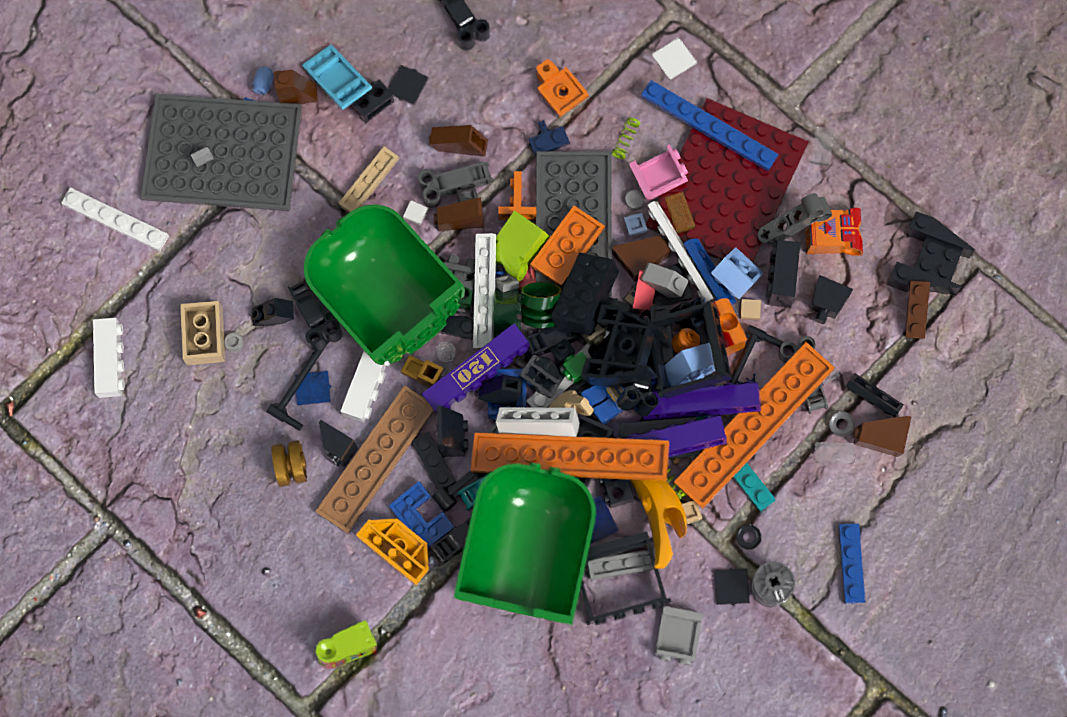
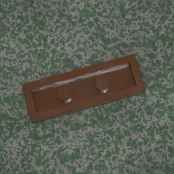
M910 280L905 327L906 338L925 339L930 281Z

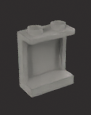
M664 606L655 656H659V660L668 662L671 659L679 660V664L690 665L691 662L694 663L703 613Z

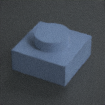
M642 213L624 217L629 237L647 232Z

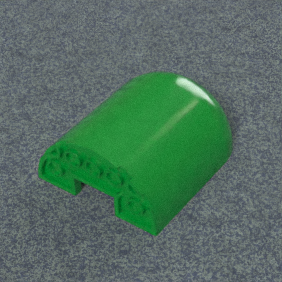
M365 205L356 208L345 217L339 218L336 222L337 227L333 231L330 229L325 230L321 237L312 244L305 257L304 275L311 290L368 356L378 365H384L386 361L392 364L400 361L403 357L402 355L406 353L411 355L419 350L447 325L446 320L449 315L453 316L460 306L458 301L464 297L465 288L395 210L383 205Z
M532 462L529 465H504L489 473L477 491L453 599L572 625L596 517L595 503L588 488L577 478L561 473L559 468L549 467V470L541 469L540 464Z

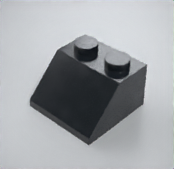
M320 420L319 427L324 450L327 453L326 457L335 466L339 467V465L346 467L357 450L354 440L323 420Z

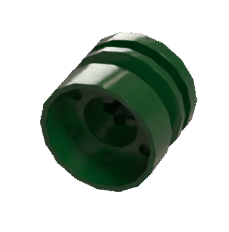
M535 282L523 286L521 322L534 328L555 326L551 315L560 297L561 288L558 285L547 282Z

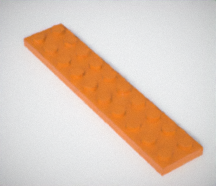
M805 342L760 390L761 411L738 413L724 428L727 444L704 449L674 481V484L703 510L833 372L835 367Z
M474 433L471 472L491 473L493 470L504 465H529L532 462L540 464L541 469L549 470V467L559 468L561 473L569 474L573 477L667 481L670 443L666 440Z

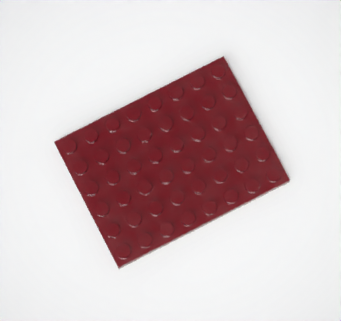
M706 98L702 110L779 154L778 158L770 170L766 171L692 127L679 154L681 159L678 160L680 164L684 163L688 171L685 174L688 181L661 194L657 202L683 244L689 239L698 238L707 254L722 261L734 248H737L750 261L754 262L762 244L758 239V231L761 227L773 221L809 141ZM649 216L646 227L661 234L658 226H660L656 219L653 220Z

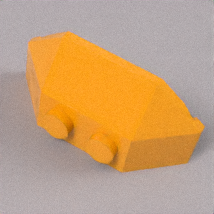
M398 519L368 520L356 534L375 554L413 584L417 585L429 571L427 543Z

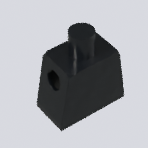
M819 275L810 308L817 312L814 320L817 323L825 324L827 317L835 319L849 299L853 289Z

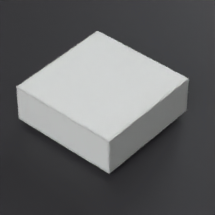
M410 201L403 219L421 226L428 207Z

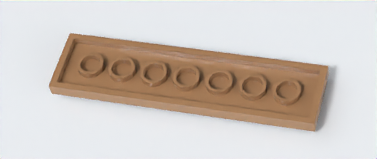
M404 385L315 511L318 515L349 534L410 447L412 441L433 414L434 410L425 398Z

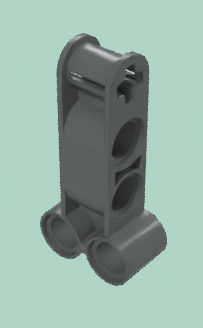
M481 162L436 175L429 169L420 171L418 181L420 188L424 190L423 198L425 205L429 208H435L440 204L441 197L456 194L457 190L478 188L491 184L494 179L491 177L488 169L489 163ZM424 178L432 179L428 183L422 181ZM432 194L437 196L433 200L427 198L429 195Z
M816 193L802 198L800 205L761 227L758 231V239L763 243L774 246L777 240H785L816 221L822 222L832 216V212L825 197H818ZM803 214L802 219L799 221V216ZM787 223L786 229L783 230L784 224Z
M810 336L802 337L797 345L790 341L785 342L779 349L778 357L782 362L787 363L802 347L801 344L807 342L815 349L816 342ZM790 349L793 355L787 356L783 350ZM821 384L804 401L809 414L817 409L828 408L827 399Z

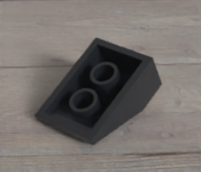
M437 406L438 446L441 456L464 457L465 451H468V439L464 437V432H468V420H464V416L461 413L443 406Z

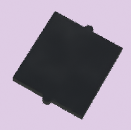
M401 65L389 87V91L393 96L399 98L400 101L404 100L415 105L429 77L417 72L416 69L412 70Z
M730 567L727 570H714L717 605L731 604L735 606V604L750 603L747 568L733 569Z

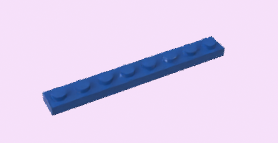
M650 80L641 94L643 99L766 171L770 170L778 158L779 154L652 80Z

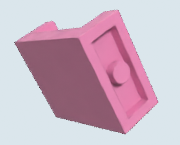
M670 144L667 145L668 151L640 165L637 164L636 160L629 163L647 201L688 181L685 176L688 171L684 163H679L680 155L676 148L672 150Z

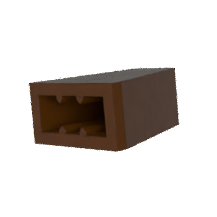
M294 70L274 72L275 90L280 103L307 104L318 102L316 83Z
M472 125L432 127L429 145L438 152L486 156L488 139Z
M481 197L437 207V214H434V225H438L439 231L484 228Z
M659 235L616 245L612 248V255L636 282L640 269L645 270L647 263L659 265L671 255V249L666 239L663 240Z
M903 416L863 422L855 427L853 431V445L899 457L904 454L911 417Z

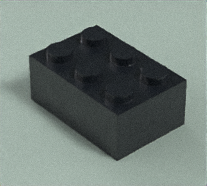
M777 240L776 246H772L769 263L772 264H770L767 281L770 282H768L765 299H769L768 305L791 308L796 292L801 242Z

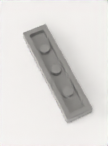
M649 550L604 557L588 562L591 581L654 570Z

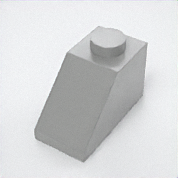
M647 263L640 280L668 298L682 297L689 281L673 270L652 263Z

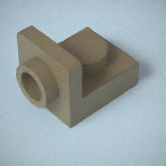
M597 323L591 336L581 335L589 346L593 344L598 345L605 339L606 330Z

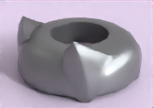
M838 411L831 417L829 426L835 435L844 437L853 431L855 422L850 414ZM839 419L847 421L848 426L846 429L840 430L837 428L836 423Z

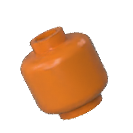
M690 328L681 329L672 338V347L677 354L682 350L700 346L699 335Z

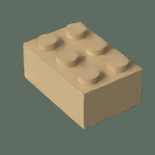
M220 302L180 304L184 362L187 365L225 362L223 307Z

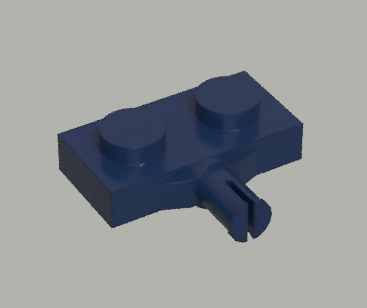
M545 120L537 123L541 133L529 139L535 158L537 157V151H554L570 145L564 127L561 126L548 130Z

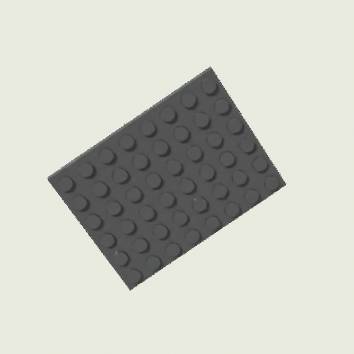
M156 94L141 199L143 201L290 211L303 109L302 104ZM208 146L214 159L197 167L191 154Z

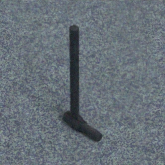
M749 324L745 332L748 342L731 375L732 379L728 383L736 385L756 342L766 341L780 348L784 341Z
M326 341V345L322 350L312 353L280 403L271 404L266 413L281 422L287 423L298 431L303 428V424L288 415L285 407L330 341Z

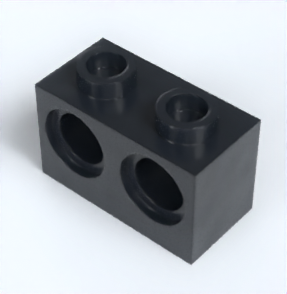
M380 79L376 82H371L372 89L351 104L354 111L365 124L395 102L393 94ZM378 92L383 93L380 97L374 96ZM363 103L368 104V106L365 108L360 107V105Z
M598 478L600 486L604 485L606 492H603L605 503L610 504V508L633 502L634 498L628 479L609 480L608 478ZM618 490L622 492L623 496L620 499H616L612 496V493Z

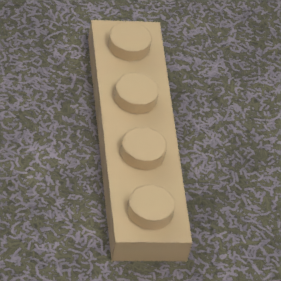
M383 147L340 200L339 206L349 213L361 207L397 163L399 156Z

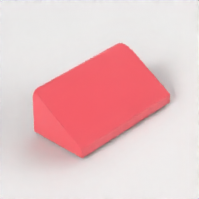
M640 269L633 308L650 310L653 304L655 289L640 280L644 270Z

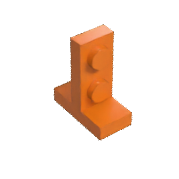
M514 171V178H510V189H514V195H510V207H498L499 220H508L514 210L528 220H536V207H522V171Z

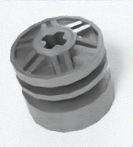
M776 561L767 562L761 565L752 577L750 584L751 594L762 606L769 608L779 607L788 600L794 591V574L783 563ZM773 579L777 580L775 587H771L770 581Z

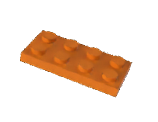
M573 206L531 262L530 267L562 287L568 279L579 252L585 254L588 252L605 229V225L576 206Z

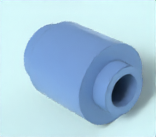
M262 66V68L257 69L252 82V91L260 95H266L269 92L274 79V73L271 68Z

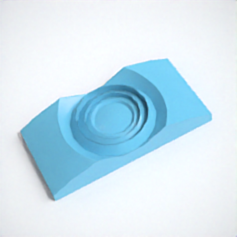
M332 44L302 65L313 81L342 110L372 89V86Z

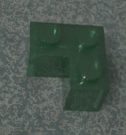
M495 287L494 338L513 324L521 331V319H518V314H521L522 294L518 293V288L502 292Z

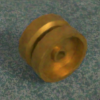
M299 440L289 442L287 446L288 454L282 443L271 446L273 466L279 487L290 485L291 473L297 484L307 482L306 460Z

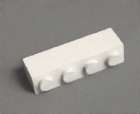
M117 318L93 319L94 391L99 398L122 396V390L125 389L124 379L121 377V372L124 371V362L121 360L124 346L120 336L123 335L122 323L120 324Z
M365 351L363 352L340 411L342 416L364 423L366 418L369 419L372 408H370L372 401H376L379 394L377 388L379 383L382 384L385 379V367L390 365L388 361L384 365H378Z
M499 408L496 419L499 434L577 437L580 424L575 408Z

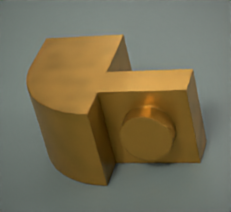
M409 355L401 370V374L430 388L439 381L444 369L428 360L423 362Z

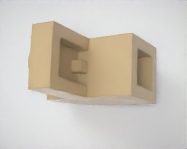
M574 390L560 394L549 406V408H575L577 414L590 416L594 411L589 401L585 397H579Z

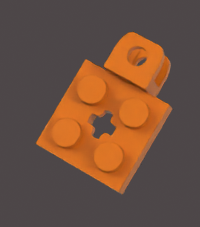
M546 59L537 66L536 76L542 84L537 88V91L559 118L589 97L588 92L567 67L559 72L556 65L549 59ZM559 90H567L566 96H560Z

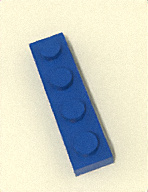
M689 239L686 241L684 246L686 247L687 254L694 260L697 270L706 280V285L716 296V301L727 298L730 300L731 305L735 304L737 301L734 296L728 292V289L723 284L718 283L711 274L716 267L699 239Z
M839 524L844 603H865L859 524Z

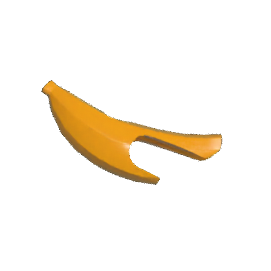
M631 480L649 522L655 550L654 567L664 569L673 556L665 523L672 526L679 538H683L687 533L686 515L675 491L666 481Z

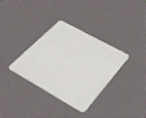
M679 38L652 54L669 79L676 77L697 63Z

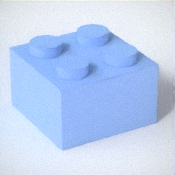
M734 248L711 272L714 279L718 283L723 284L728 289V292L738 299L764 273L737 248Z
M710 343L682 350L665 364L667 380L671 387L704 378L705 375L715 371Z

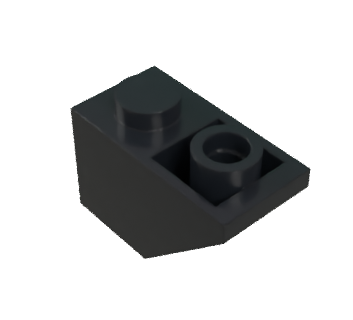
M273 298L253 307L251 314L253 326L278 325L293 320V301Z
M503 374L481 382L478 400L516 407L521 394L522 378Z

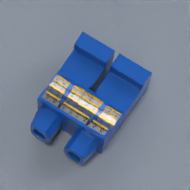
M623 384L609 387L594 385L581 392V396L589 401L590 406L594 409V415L603 425L624 411L617 405V398L625 390Z

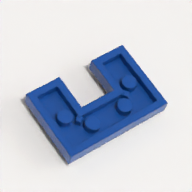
M418 481L389 504V507L405 526L427 543V548L429 549L452 531L455 526L444 512L438 514L429 523L426 522L417 509L432 496L423 484Z

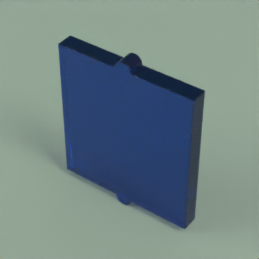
M328 371L308 373L296 391L297 406L331 402V385L329 384Z

